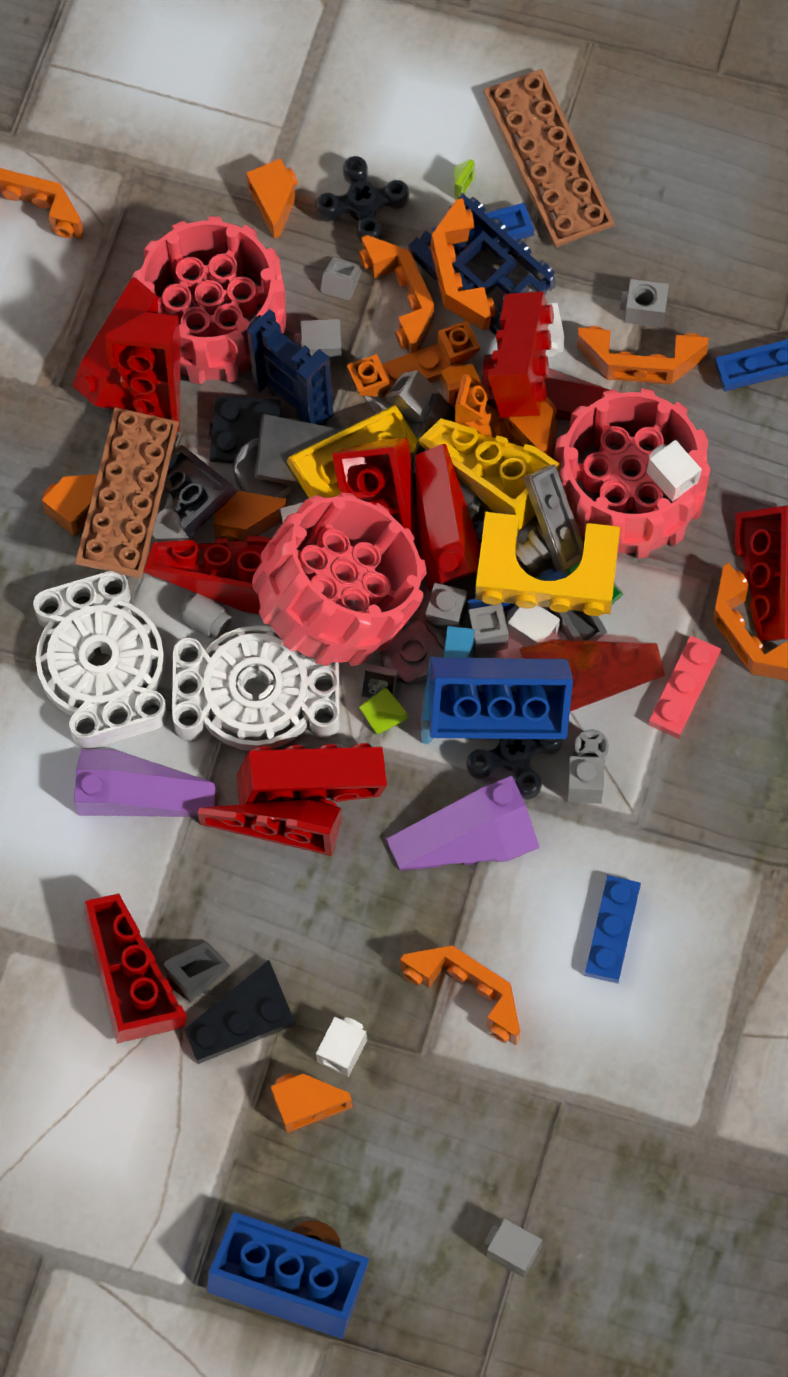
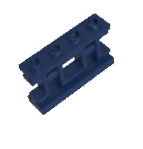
M463 193L458 197V199L463 198L465 209H471L474 222L484 230L472 243L466 241L453 244L461 252L456 257V262L452 263V266L457 273H460L463 291L484 287L487 296L498 286L506 294L526 293L531 289L534 292L544 291L546 295L548 290L552 291L555 288V272L545 261L541 260L538 262L530 255L532 253L530 248L522 240L518 239L515 241L507 234L509 232L507 227L499 219L494 218L492 220L484 213L486 211L484 206L476 198L471 197L469 199ZM426 230L420 239L416 237L408 245V250H410L414 261L438 282L432 253L428 248L431 246L432 235ZM483 246L503 263L485 283L465 266ZM516 261L531 273L518 286L507 277L516 268ZM504 299L498 304V311L495 309V317H491L489 330L495 336L497 335V330H501L500 313Z
M269 309L263 316H256L249 324L247 331L254 389L261 392L265 387H268V393L272 397L278 394L296 409L297 417L302 422L323 426L334 415L329 356L320 349L311 356L310 349L306 345L299 348L281 333V327L276 322L275 313Z

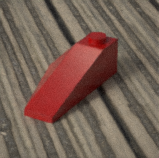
M136 277L130 279L82 359L72 383V387L97 407L112 410L116 407L137 412L132 404L134 398L128 388L122 387L120 374L116 368H111L107 361L105 345L106 333L145 312L158 313L159 297Z

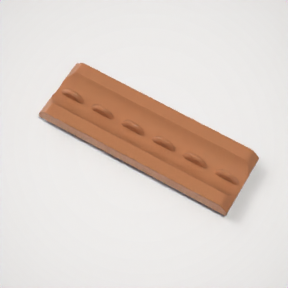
M540 69L484 89L489 109L552 245L556 248L584 236L614 227L615 223L543 70Z
M115 407L75 564L109 570L142 579L179 425L178 421Z

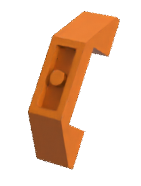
M0 168L1 195L12 201L24 200L32 202L37 207L43 209L51 207L48 215L51 231L63 238L75 237L82 239L84 232L81 218L60 183Z
M461 198L454 202L432 233L430 249L444 307L463 319L468 320L481 330H489L491 317H495V306L492 297L487 298L484 287L463 291L460 273H454L452 263L456 262L453 244L468 241L469 231L474 228L471 209H465L464 200Z
M369 235L361 237L362 250L358 251L363 268H370L374 279L395 272L400 287L406 286L409 293L407 301L412 312L398 317L399 330L395 331V336L400 348H406L408 353L420 350L434 320V302L410 250Z
M466 320L439 330L438 343L382 364L378 355L375 354L348 364L347 369L359 395L384 398L402 373L419 371L430 383L440 380V370L446 369L453 364L466 363L480 351V345L469 321Z
M588 326L586 328L578 327L577 349L607 380L673 384L706 358L709 337H701L695 333L676 335L674 358H667L661 354H652L650 356H639L630 352L612 354L609 353L611 330H606L599 326Z
M468 374L463 375L455 404V423L475 428L478 433L496 438L497 435L505 437L509 443L522 446L507 431L505 420L500 417L499 411L487 404L490 389Z
M727 563L723 566L712 622L750 674L788 681V642H784L764 655L765 649L761 641L756 636H750L745 629V621L736 609L732 611L733 608L745 602L748 582L740 570L735 571L730 563Z
M453 945L407 953L401 957L400 969L404 971L402 975L416 986L422 983L430 988L445 966L448 968L447 973L451 977L462 983L467 980L477 987L475 989L476 992L486 1000L491 1002L494 999L497 1000V1004L487 1017V1027L490 1028L489 1033L502 1043L510 1041L516 1045L519 1042L520 1027L511 983Z

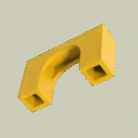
M485 512L476 580L477 600H482L490 605H498L502 602L512 603L525 609L539 606L548 607L555 612L583 611L590 616L611 614L620 527L587 523L583 556L577 569L563 579L543 581L528 575L520 567L516 559L519 515Z

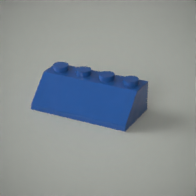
M431 658L428 685L430 738L567 739L573 677L568 660Z
M233 1212L209 1271L207 1292L343 1339L354 1312L370 1258Z

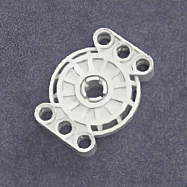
M113 571L43 590L37 594L33 602L37 620L45 628L37 645L36 666L38 677L48 698L57 708L71 716L69 721L70 731L75 744L82 749H93L157 730L166 723L168 718L165 700L156 691L163 677L165 663L161 637L155 624L148 616L129 603L131 594L125 575ZM112 587L122 588L121 592L116 595L107 593ZM81 596L90 598L85 604L75 603L76 599ZM48 606L58 607L51 614L43 613V610ZM152 637L156 641L158 650L151 648L150 639ZM48 644L47 653L44 654L45 648ZM100 647L101 653L110 655L111 659L102 666L92 665L89 662L95 656L94 649ZM156 665H157V669H156L155 674H154V676H153V678H152L153 666H156ZM43 669L50 672L51 679L48 683L44 677ZM57 695H60L65 700V702L58 698ZM151 705L159 707V710L152 715L143 712L146 707ZM117 715L127 717L121 724L111 723L112 718ZM84 725L94 726V729L88 734L78 732Z
M255 625L237 628L223 634L212 642L206 650L194 638L181 639L173 649L172 717L175 731L181 739L193 741L201 737L207 728L214 737L224 744L249 751L261 746L275 749L285 745L303 733L307 726L317 737L330 738L338 732L340 727V663L331 662L328 666L316 664L315 659L296 650L291 652L281 644L283 640L273 628ZM190 653L198 656L192 662L181 660L184 655ZM252 682H263L268 688L259 694V700L255 701L252 694L248 693L245 689ZM327 682L332 685V688L328 691H319L316 689V686ZM186 685L197 687L196 691L190 694L181 692L182 688ZM321 714H329L333 717L328 723H320L316 720ZM188 716L197 719L194 724L189 726L180 723L182 719Z

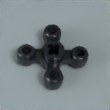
M359 156L349 157L343 165V176L350 184L348 192L341 196H336L332 193L321 194L315 202L316 214L322 221L332 222L339 215L349 213L355 220L359 221L357 237L361 243V237L366 235L381 239L382 226L375 218L377 209L383 206H389L393 209L405 207L409 201V188L401 180H393L383 188H375L374 185L366 181L368 177L366 161Z
M500 739V743L493 750L476 749L472 751L467 757V771L472 777L483 779L489 776L494 769L504 767L514 773L515 783L522 798L526 800L534 799L541 792L542 781L538 773L530 767V760L538 753L554 754L558 752L562 747L563 739H555L551 742L545 739ZM515 748L520 749V751H517L515 755L509 754V752H513ZM483 762L485 765L476 766L475 763ZM529 782L532 783L533 786L525 787L523 784Z

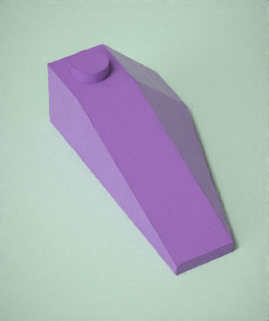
M81 749L76 768L74 803L78 815L198 817L199 807L215 806L216 784L118 750Z
M512 776L480 788L386 839L400 871L438 868L448 864L464 863V865H472L476 862L494 860L496 862H507L539 849L526 804Z

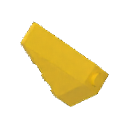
M442 418L418 440L419 444L426 450L446 444L457 478L495 513L519 515V530L536 515L523 477L547 465L555 464L558 473L561 469L560 463L537 447L525 444L523 447L509 443L507 438L498 435L496 438L478 433L475 428Z

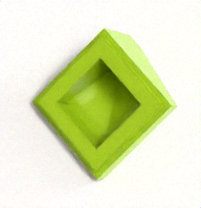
M471 159L456 165L454 168L455 200L462 193H466L475 178V163Z
M386 687L359 706L362 714L377 735L409 718L407 712Z

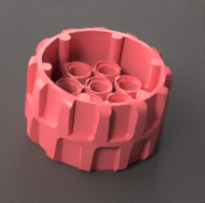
M208 216L206 221L193 223L178 222L172 225V231L168 232L158 241L151 240L144 248L143 266L134 272L132 278L136 277L159 297V314L178 315L180 328V373L188 376L190 382L202 384L205 380L226 379L227 383L239 380L240 374L252 368L247 334L251 321L248 322L246 317L253 315L258 305L264 304L256 316H263L269 309L275 313L276 322L280 324L281 333L285 335L287 328L286 291L281 274L280 259L273 248L266 250L258 240L255 229L245 224L241 228L223 222L221 217ZM221 272L230 273L227 276H218V274ZM246 273L253 277L261 286L256 287L251 279L242 277L243 274ZM190 275L198 276L194 280L186 279V277ZM171 281H174L176 283L169 285L167 288H165ZM240 295L250 296L244 300H239L236 298ZM209 298L216 299V301L213 303L204 302L206 299ZM175 302L184 303L182 306L179 307L171 306ZM229 321L236 323L231 327L223 326L224 323ZM194 325L203 326L200 330L190 329Z
M641 388L640 392L619 393L615 389L603 392L602 399L588 407L579 406L572 412L569 430L566 434L557 438L554 460L560 463L561 469L558 474L581 537L585 538L587 523L620 527L618 553L636 554L638 559L648 557L650 551L667 543L671 546H676L683 540L688 523L692 519L697 520L702 514L711 470L707 463L708 438L702 429L696 430L688 418V408L678 401L674 405L667 400L655 396L654 390ZM676 440L702 469L699 482L673 503H670L668 499L663 498L665 493L646 473L650 459L649 455L653 450H643L640 446L644 444L652 445L655 450L662 444L668 446ZM614 443L620 445L622 448L619 450H612L607 446L609 444ZM593 444L596 449H599V452L588 455L584 463H578V456ZM594 469H599L604 471L605 474L602 476H595L591 474L590 471ZM627 470H634L638 473V475L634 477H629L625 475L623 472ZM576 481H583V485L590 492L600 493L599 498L593 501L581 490ZM617 496L622 501L612 503L608 501L607 497ZM646 496L653 498L655 502L646 504L640 499ZM627 510H633L634 514H627Z
M341 492L337 497L323 498L317 495L306 499L296 513L286 517L261 553L262 563L253 575L252 587L259 596L261 605L259 614L264 624L270 625L283 640L281 644L291 652L296 650L315 659L316 664L328 666L331 662H349L350 666L365 663L375 650L379 652L386 649L423 600V592L419 590V587L427 572L425 560L420 559L413 542L415 539L409 528L404 529L389 514V509L379 503L373 505L357 499L354 494Z

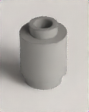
M198 593L195 596L189 595L181 607V612L183 613L182 621L209 638L212 636L217 639L228 630L232 622V616L227 614L226 608Z

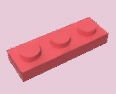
M690 635L649 719V726L678 739L680 738L718 660L721 648Z

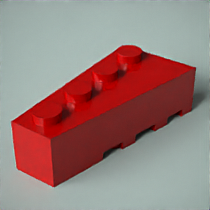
M544 291L505 294L500 316L501 330H497L496 335L498 350H493L491 359L492 363H494V368L489 369L488 379L501 418L540 416L541 402L546 401V385L543 382V377L549 374V361L546 356V350L551 349V333L548 330V325L554 322V311L552 304L547 305Z
M368 743L356 744L351 748H339L335 744L323 745L318 749H305L301 745L290 746L285 750H272L268 746L256 747L252 751H248L236 774L239 805L294 800L317 802L318 799H327L328 796H333L335 802L380 797L387 786L383 747H372Z
M120 894L85 901L84 917L116 1043L185 1028L187 1015L176 1000L169 982L160 971L153 953L140 935V930Z

